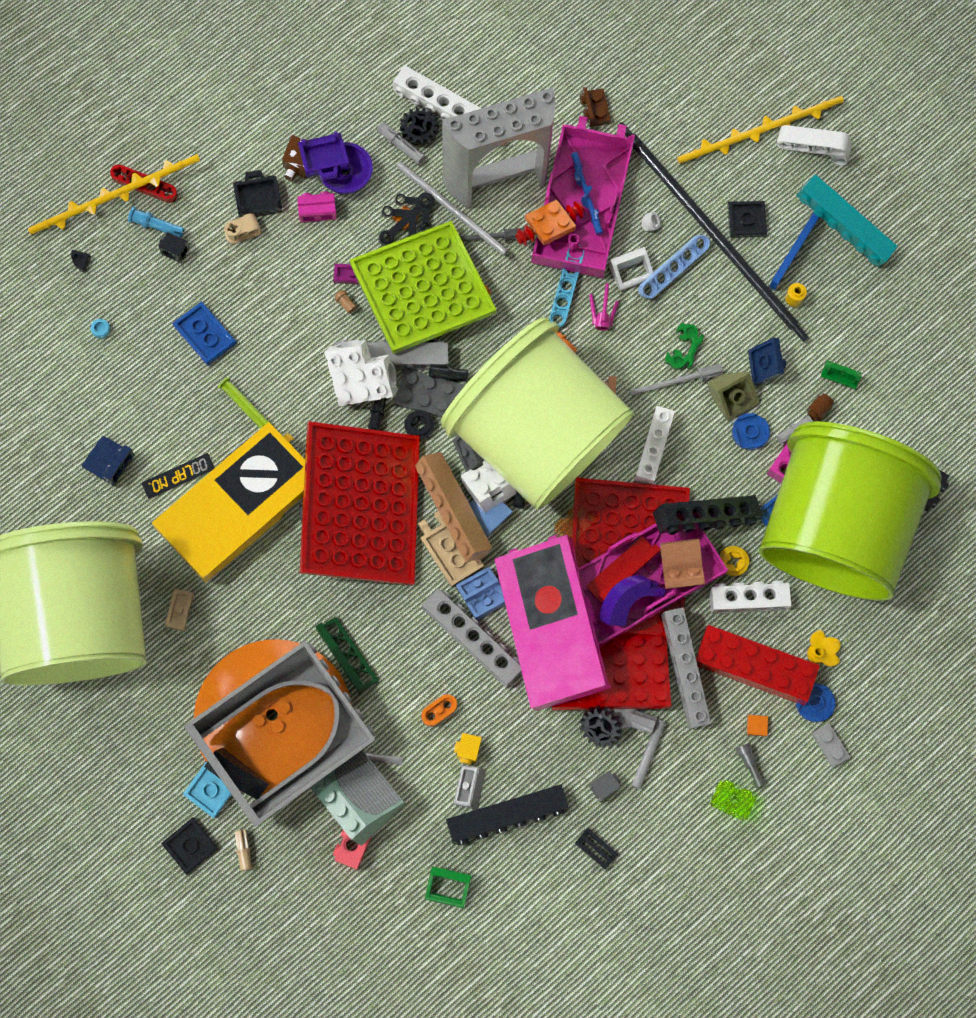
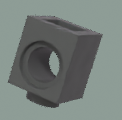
M609 770L590 783L589 788L598 801L602 802L621 788L619 785L621 781L616 773L612 774Z

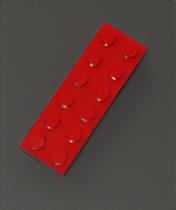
M707 625L695 657L699 668L786 700L800 703L803 706L809 700L820 667L818 664L711 625Z

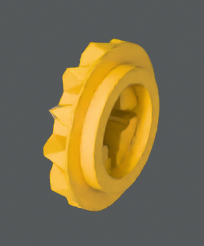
M738 546L726 547L719 555L728 569L725 574L731 577L740 576L749 566L747 553ZM730 555L733 559H740L736 563V567L733 564H727L731 560Z

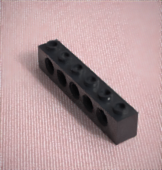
M756 495L662 504L653 512V516L660 534L668 533L673 535L682 531L684 533H690L694 530L702 532L710 528L720 530L729 526L731 528H737L741 525L749 527L757 524V520L763 516Z

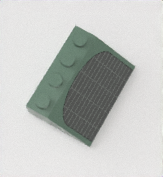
M363 750L310 787L349 838L361 846L406 804Z

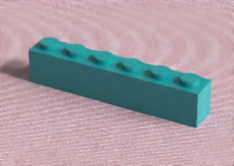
M816 174L810 177L796 194L803 204L809 206L815 215L824 219L830 228L840 233L844 240L849 241L859 253H863L873 265L879 267L884 264L898 247Z

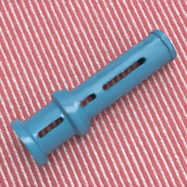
M133 206L128 215V222L138 223L143 228L151 227L164 233L169 232L180 238L184 235L182 233L185 231L184 227L153 217V214L150 212L139 211L137 207Z

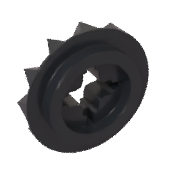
M413 411L405 419L404 427L406 433L420 436V440L428 438L434 431V419L426 411ZM418 419H420L422 425H425L422 427L421 432H419L417 427H414V425H417Z

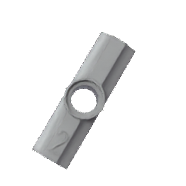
M637 709L607 710L608 712L614 710L613 715L620 716L618 722L623 723L622 727L634 728L652 734L657 717L639 712Z

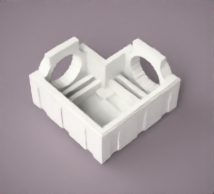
M366 340L343 342L330 346L325 351L339 406L393 397L398 391L396 371L389 355L371 358Z

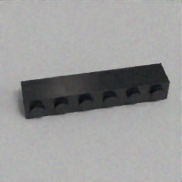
M562 784L447 818L446 823L452 844L457 843L458 846L468 844L469 839L475 837L477 840L489 837L488 833L496 832L497 835L507 832V828L515 826L517 829L526 826V822L531 820L537 823L546 820L545 816L551 814L554 817L565 814L564 810H567L569 807Z

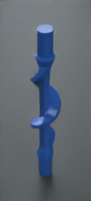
M573 152L571 157L575 169L574 177L578 186H581L584 191L581 203L589 209L592 217L591 223L594 226L596 235L599 236L603 234L600 218L598 217L599 210L594 208L590 197V191L593 187L586 184L582 172L583 164H581L578 152Z

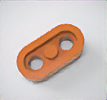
M450 694L442 695L424 708L421 714L423 723L426 726L433 727L453 714L457 708L455 697ZM445 702H449L451 707L447 709L443 705ZM429 714L435 715L433 720H429L427 717Z

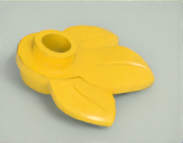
M822 630L814 632L810 637L811 646L807 650L808 659L812 663L822 662L829 667L840 663L839 658L835 655L840 649V640L834 637L826 638Z

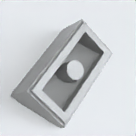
M462 765L454 805L478 809L485 770Z

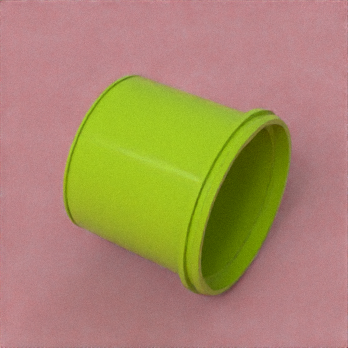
M814 421L800 424L794 429L787 441L788 449L792 454L759 548L760 556L766 562L788 575L835 593L866 600L884 601L891 599L928 499L939 494L941 474L938 467L930 459L913 448L872 431L832 422Z

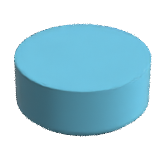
M97 319L91 324V332L96 338L103 339L109 335L110 326L106 320Z

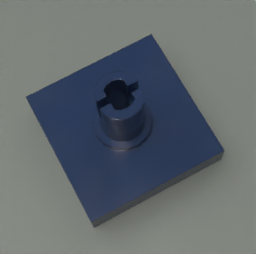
M773 337L748 350L754 385L759 386L784 374L786 360L782 359L779 338Z

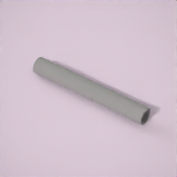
M656 720L653 732L631 786L636 789H641L666 725L661 720Z

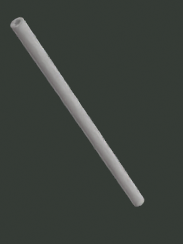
M402 162L397 164L396 167L427 193H430L435 200L500 254L505 256L508 253L504 246Z

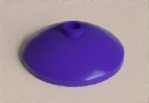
M344 142L350 168L338 170L337 178L322 181L320 178L324 186L333 192L351 194L361 190L368 184L372 177L373 164L370 155L364 148L354 143Z

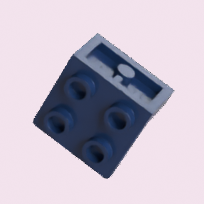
M102 436L83 462L82 467L114 486L135 454L130 447L126 445L122 447L109 438Z

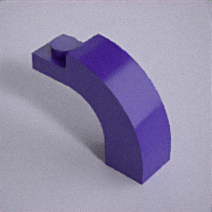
M642 575L627 577L617 583L607 594L601 607L599 619L608 625L626 626L629 610L636 600L644 596L664 597L666 589L659 586V582L649 580Z

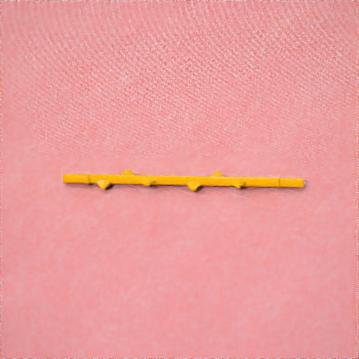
M839 96L823 101L804 110L793 106L791 115L775 121L765 116L763 117L762 126L743 133L734 128L731 130L730 138L714 144L703 139L700 149H694L690 153L679 156L677 160L681 164L694 158L698 159L700 156L718 149L726 155L729 151V145L748 138L759 142L761 133L784 125L790 126L791 122L809 115L820 119L822 110H828L830 107L843 103V97Z
M196 154L185 160H179L176 164L166 160L162 170L144 178L134 173L132 174V183L111 192L102 188L100 197L79 206L70 201L68 211L50 219H44L43 222L29 227L28 230L32 235L53 225L65 229L66 219L85 211L94 215L98 205L120 197L125 202L129 201L130 191L149 183L158 187L160 178L178 170H184L185 167L199 162L200 158Z

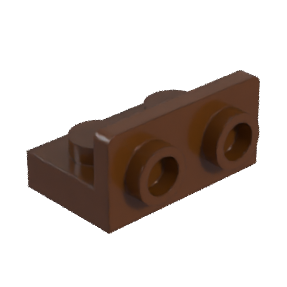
M583 87L582 94H580V103L585 107L583 115L588 117L589 127L610 124L611 119L604 89L588 91L587 87Z

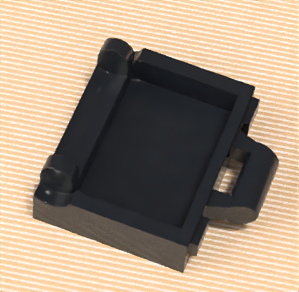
M261 170L246 172L243 182L237 181L233 183L239 218L246 214H254L255 217L283 212L276 176L272 175L265 178Z

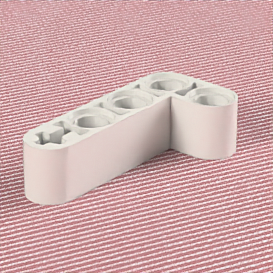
M788 125L781 127L776 143L779 148L785 150L830 155L832 162L840 166L848 163L852 148L850 136L844 132Z

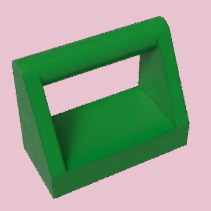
M432 866L425 900L464 909L471 875ZM434 877L465 884L462 900L431 893Z

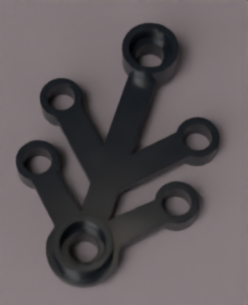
M400 193L395 197L394 201L398 206L404 204L416 205L412 210L393 209L388 205L383 207L381 211L383 217L395 216L403 218L389 231L384 230L380 233L378 241L381 245L391 244L394 236L408 223L409 233L407 237L415 235L416 215L421 211V232L425 231L423 224H427L428 229L432 227L429 222V210L434 207L435 199L430 193H421L418 197H406ZM398 197H402V198H403V202H402V203L398 202V200H397ZM423 199H428L429 204H425ZM385 209H389V210H390V214H389V215L385 214V212H384ZM384 235H389L390 240H385Z

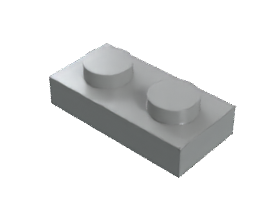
M829 723L811 734L832 768L850 758Z

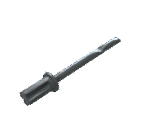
M504 227V232L488 234L494 239L504 238L506 242V240H516L517 229L523 231L524 228L505 229ZM478 234L460 236L462 241L484 240Z

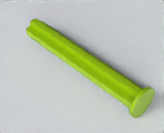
M229 377L225 378L218 385V388L223 389L261 429L269 421L230 382L231 379Z

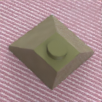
M749 372L722 374L707 383L712 399L728 422L760 404Z

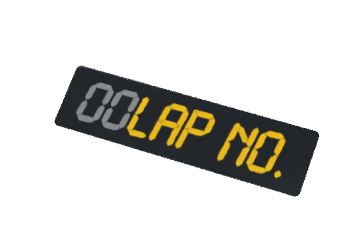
M206 453L150 478L141 484L148 499L204 475L215 467L209 454Z

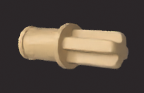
M245 829L235 831L236 853H238L240 871L253 869L250 856L252 849L249 848L247 831Z

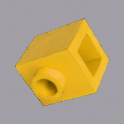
M462 733L460 742L456 741L454 753H457V759H460V763L471 765L472 762L476 763L482 737Z

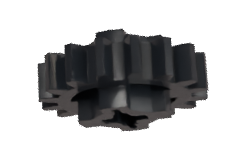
M416 107L414 112L412 109H409V115L403 114L404 119L400 120V132H402L403 138L407 137L408 142L413 141V146L417 143L423 146V142L430 144V138L432 140L436 139L435 134L439 133V122L436 115L432 116L431 110L427 113L425 107L422 111H419V108Z
M599 705L595 709L589 708L580 720V724H582L580 731H585L583 738L588 737V743L594 741L596 747L599 744L603 748L607 744L612 746L614 742L617 743L623 732L621 729L623 723L618 722L620 716H614V710L608 712L607 706L603 710Z

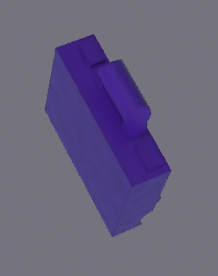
M336 131L332 135L310 140L301 139V142H298L306 178L319 175L322 181L337 178L338 170L350 168L341 133Z

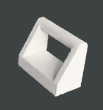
M645 247L610 259L609 268L620 291L641 284L653 273ZM642 262L647 274L622 283L619 270Z

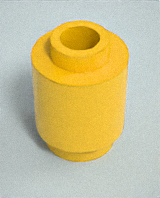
M794 283L789 287L785 295V300L789 306L798 307L803 303L807 294L805 286L800 283Z

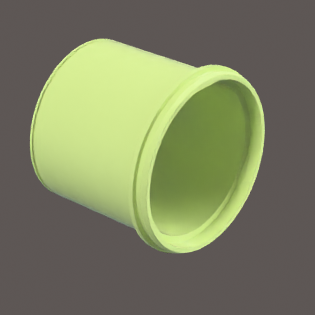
M545 317L535 320L507 342L464 386L441 419L442 428L446 429L445 433L449 438L459 435L533 507H536L537 511L544 508L568 487L615 439L634 415V412L557 335L560 328L559 325Z
M84 521L42 525L0 535L1 682L10 685L71 683L114 676L146 665L136 553L141 551L143 543L142 539L139 538L140 535L136 528L116 522Z

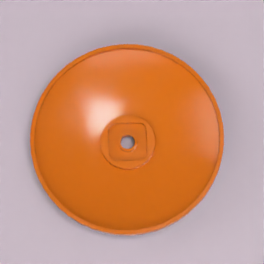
M280 639L262 640L244 645L229 653L214 666L204 680L195 703L194 718L301 643ZM319 652L315 653L319 660L323 659L329 667L327 670L331 677L334 675L340 683L338 688L341 692H346L349 695L347 686L334 665ZM283 687L266 694L203 740L212 753L220 748L226 749L270 783L262 794L263 796L310 762L325 746L331 734L334 721L332 698L312 687ZM270 710L277 711L278 716L275 720L267 719V713ZM201 752L203 758H204L205 761L207 762L208 760L205 758V756H204L203 753Z

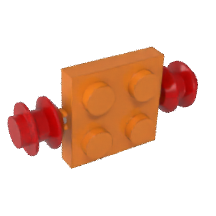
M555 200L526 214L525 220L529 226L525 225L523 231L517 229L516 239L518 243L527 246V241L529 240L533 243L535 235H537L542 244L546 245L575 231L576 225L574 222H576L577 216L581 219L584 217V207L581 203L574 201L572 207L566 205L565 211L560 203Z

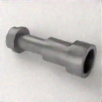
M750 743L736 748L738 756H741L745 767L749 769L753 777L754 783L752 785H754L755 789L765 785L766 779H762L755 765L757 762L751 752L753 749Z

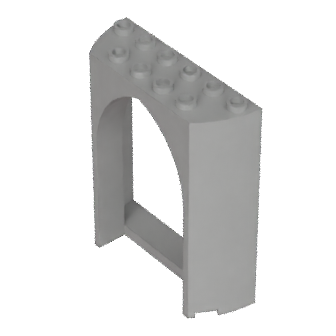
M553 87L442 120L443 183L452 197L462 203L465 208L469 209L472 206L473 189L535 171L540 187L545 185L555 115ZM513 140H529L537 143V150L475 168L483 157L504 143Z
M306 641L302 642L184 725L186 731L254 827L375 741L373 737L375 735L374 730L370 725L365 726L362 721L363 715L358 708L353 709L350 704L352 700L346 692L342 693L338 688L340 686L339 681L334 675L332 677L327 672L329 667L323 659L319 660L315 655L317 650L311 642L309 644ZM288 686H307L329 695L333 702L334 721L331 734L325 746L310 762L249 805L203 739L274 690Z

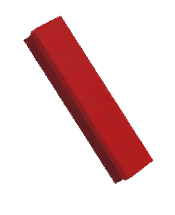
M641 537L588 583L586 588L602 604L607 594L617 583L636 574L661 549L657 544L652 547L644 537Z

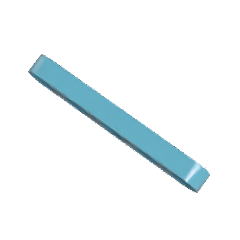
M568 249V251H567V255H566V259H565V260H567V261H568V257H571L570 254H569V249ZM583 250V255H582L580 258H573V259H580L579 263H582L583 256H584V250ZM564 268L549 318L553 322L552 318L554 316L562 317L563 322L558 324L560 328L566 323L579 272L570 274ZM568 282L572 288L564 290L561 285ZM564 299L567 301V306L560 307L557 301Z

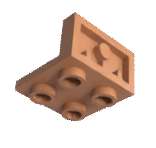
M699 539L660 544L666 589L705 584Z

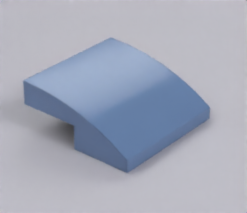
M474 499L469 503L486 537L513 513L503 502L486 513H483Z
M490 567L456 585L465 604L477 621L505 606L502 588Z

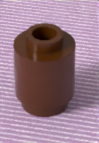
M824 393L821 396H817L806 409L807 416H810L813 421H822L833 408V399Z

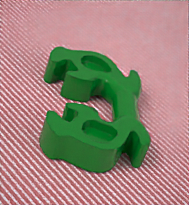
M681 323L676 333L683 332V335L679 336V340L682 342L691 340V347L685 357L677 349L673 350V357L667 352L665 364L670 365L674 370H680L688 364L687 369L689 370L693 366L694 356L698 347L703 342L704 335L701 334L698 338V329L695 325Z

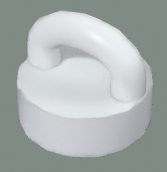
M650 212L643 216L642 228L644 231L659 229L660 219L655 212Z

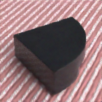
M72 250L71 258L75 267L85 273L91 257L90 254Z

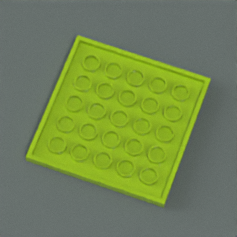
M452 220L349 260L392 354L497 314V310Z

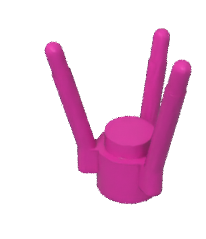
M609 283L605 284L603 310L601 313H598V316H596L593 295L589 294L592 325H595V329L607 331L613 326V319L619 301L615 302L609 317V314L606 313Z

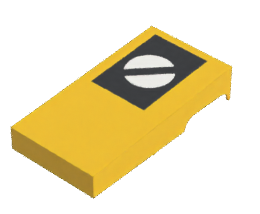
M269 422L152 522L154 529L205 583L281 520L284 513L303 498L305 459L289 443L295 439L289 433L282 436Z

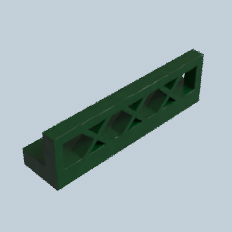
M336 616L325 624L321 622L315 626L316 631L359 694L379 681ZM335 623L339 628L338 636L330 635L326 628ZM339 640L349 643L348 652L339 649ZM350 656L360 659L359 668L351 667L349 664ZM360 673H369L373 680L364 685L360 680Z

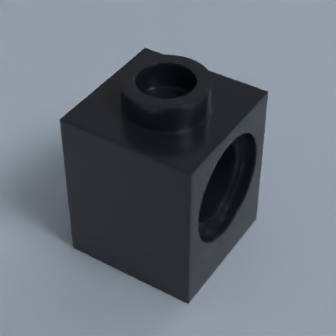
M169 232L160 239L158 245L161 255L179 263H182L190 249L187 240Z

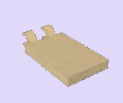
M437 511L434 513V517L440 524L437 528L431 530L425 519L418 523L419 529L424 534V536L420 537V540L452 587L483 568L484 565L480 559L465 562L442 516Z

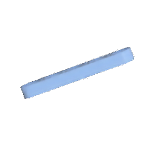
M697 235L686 243L640 284L638 289L640 296L643 298L655 297L709 248L710 241L708 237ZM700 238L704 241V246L701 249L697 246V241ZM686 250H689L691 253L689 260L684 258ZM674 261L678 265V269L675 272L671 270V263ZM660 273L665 276L663 283H659L657 280ZM646 285H650L652 288L650 295H646L644 292Z

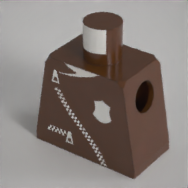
M293 134L282 158L283 167L287 169L284 177L291 182L294 181L297 175L306 178L298 146L301 138Z

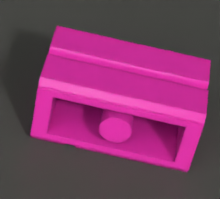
M323 191L317 195L303 193L301 196H297L300 223L337 219L334 193Z

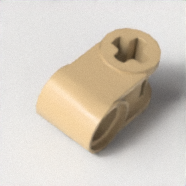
M246 214L241 218L227 222L224 226L226 240L231 244H237L246 239L254 238L262 231L254 214Z

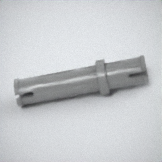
M385 122L378 126L377 132L388 139L391 145L394 144L416 164L422 163L425 155L402 138L398 131L391 129Z

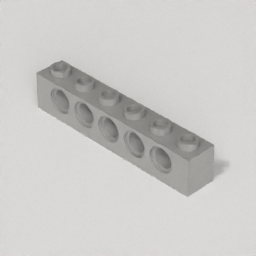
M437 589L422 604V609L507 689L522 673L519 659L515 656L512 658L507 653L508 649L500 643L498 645L493 640L494 636L487 630L483 631L479 627L480 623L474 617L469 618L465 614L466 610L459 603L455 605L451 601L452 597L445 590ZM447 606L451 611L449 614H442L440 609ZM456 620H463L465 625L458 628L454 625V622ZM471 633L478 634L479 639L476 641L469 640L468 635ZM485 646H490L493 652L487 655L483 653L482 649ZM503 659L507 662V666L500 668L496 662Z
M684 607L661 613L687 727L690 729L711 724Z

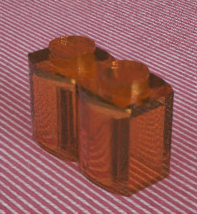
M579 504L577 524L585 531L592 524L588 523L585 519L587 510ZM574 506L567 512L568 517L564 520L561 518L554 525V534L558 535L557 537L568 535L572 538ZM590 512L587 514L588 520L592 522L597 520ZM578 526L576 540L584 533Z

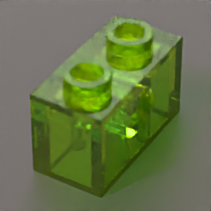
M728 780L719 781L708 805L745 822L757 798L752 796L753 793L747 789L742 788V790L735 788V784ZM734 795L735 800L738 802L732 804L730 803L731 799L728 797Z

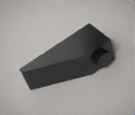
M220 748L214 751L213 754L240 791L256 800L262 796L270 783L226 749ZM207 762L204 767L220 779L210 763Z

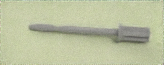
M721 364L701 369L697 367V373L630 390V393L633 396L696 378L703 382V379L722 375L723 368Z

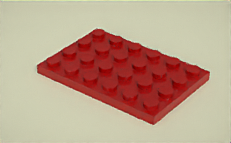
M621 634L600 646L604 668L611 688L552 706V710H589V708L595 709L597 705L602 710L605 706L608 709L671 708L666 637L659 635Z

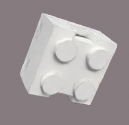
M483 461V466L476 470L470 469L461 475V479L465 489L483 513H486L515 495L516 490L486 461Z

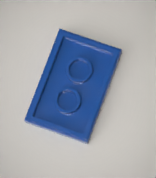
M202 301L172 323L173 327L207 366L237 344L236 340Z

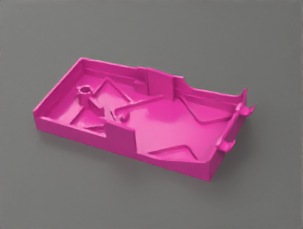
M656 523L639 533L635 532L610 546L606 553L578 568L584 596L591 600L597 620L598 630L595 633L599 647L715 581L728 571L704 531L694 530L690 533L682 531L673 535L668 533L660 534ZM644 537L652 547L657 544L660 548L661 543L699 539L705 584L667 588L664 597L644 596L639 598L629 610L626 626L608 625L599 619L602 604L586 586L637 540ZM661 550L633 576L642 575L649 580L659 582V586L665 588Z

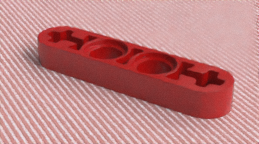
M120 164L114 165L110 169L112 180L123 186L131 183L132 174L134 173L142 178L148 176ZM120 171H122L123 175H118V177H116L115 173H119ZM161 180L159 186L153 191L147 189L149 184L135 189L166 203H172L178 197L176 188ZM170 191H172V195L169 194L167 197L165 192L169 193Z

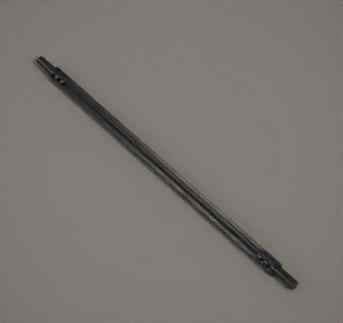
M626 127L625 136L627 138L635 135L633 142L635 151L790 330H793L803 343L806 342L809 337L798 325L799 322L640 138Z

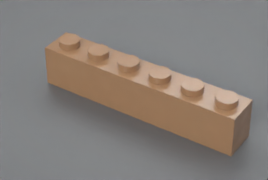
M442 452L423 455L415 467L442 516L451 537L454 539L465 562L483 559L493 548Z

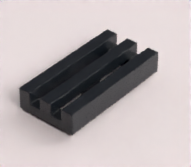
M589 828L574 843L604 870L618 855L617 852ZM588 834L591 838H593L612 856L609 857L607 854H605L600 848H598L593 842H591L586 837V835ZM582 840L585 841L598 854H600L605 860H607V862H602L597 856H595L580 842Z

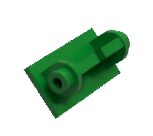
M826 360L820 377L856 390L862 373Z

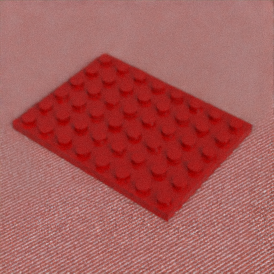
M312 421L307 423L299 574L411 586L415 584L418 472L415 465L419 461L420 436Z
M576 478L572 539L574 541L577 567L579 568L603 555L610 546L635 532L639 533L654 525L656 521L653 512L660 505L688 502L690 488ZM685 598L623 634L659 635L666 637L661 613L683 607L685 610Z

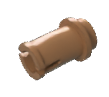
M340 290L334 296L335 301L340 303L348 314H351L356 310L357 305L347 296L348 293L346 291Z

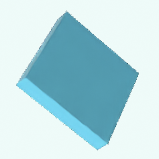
M204 764L183 795L212 818H216L232 794L222 780L207 770Z

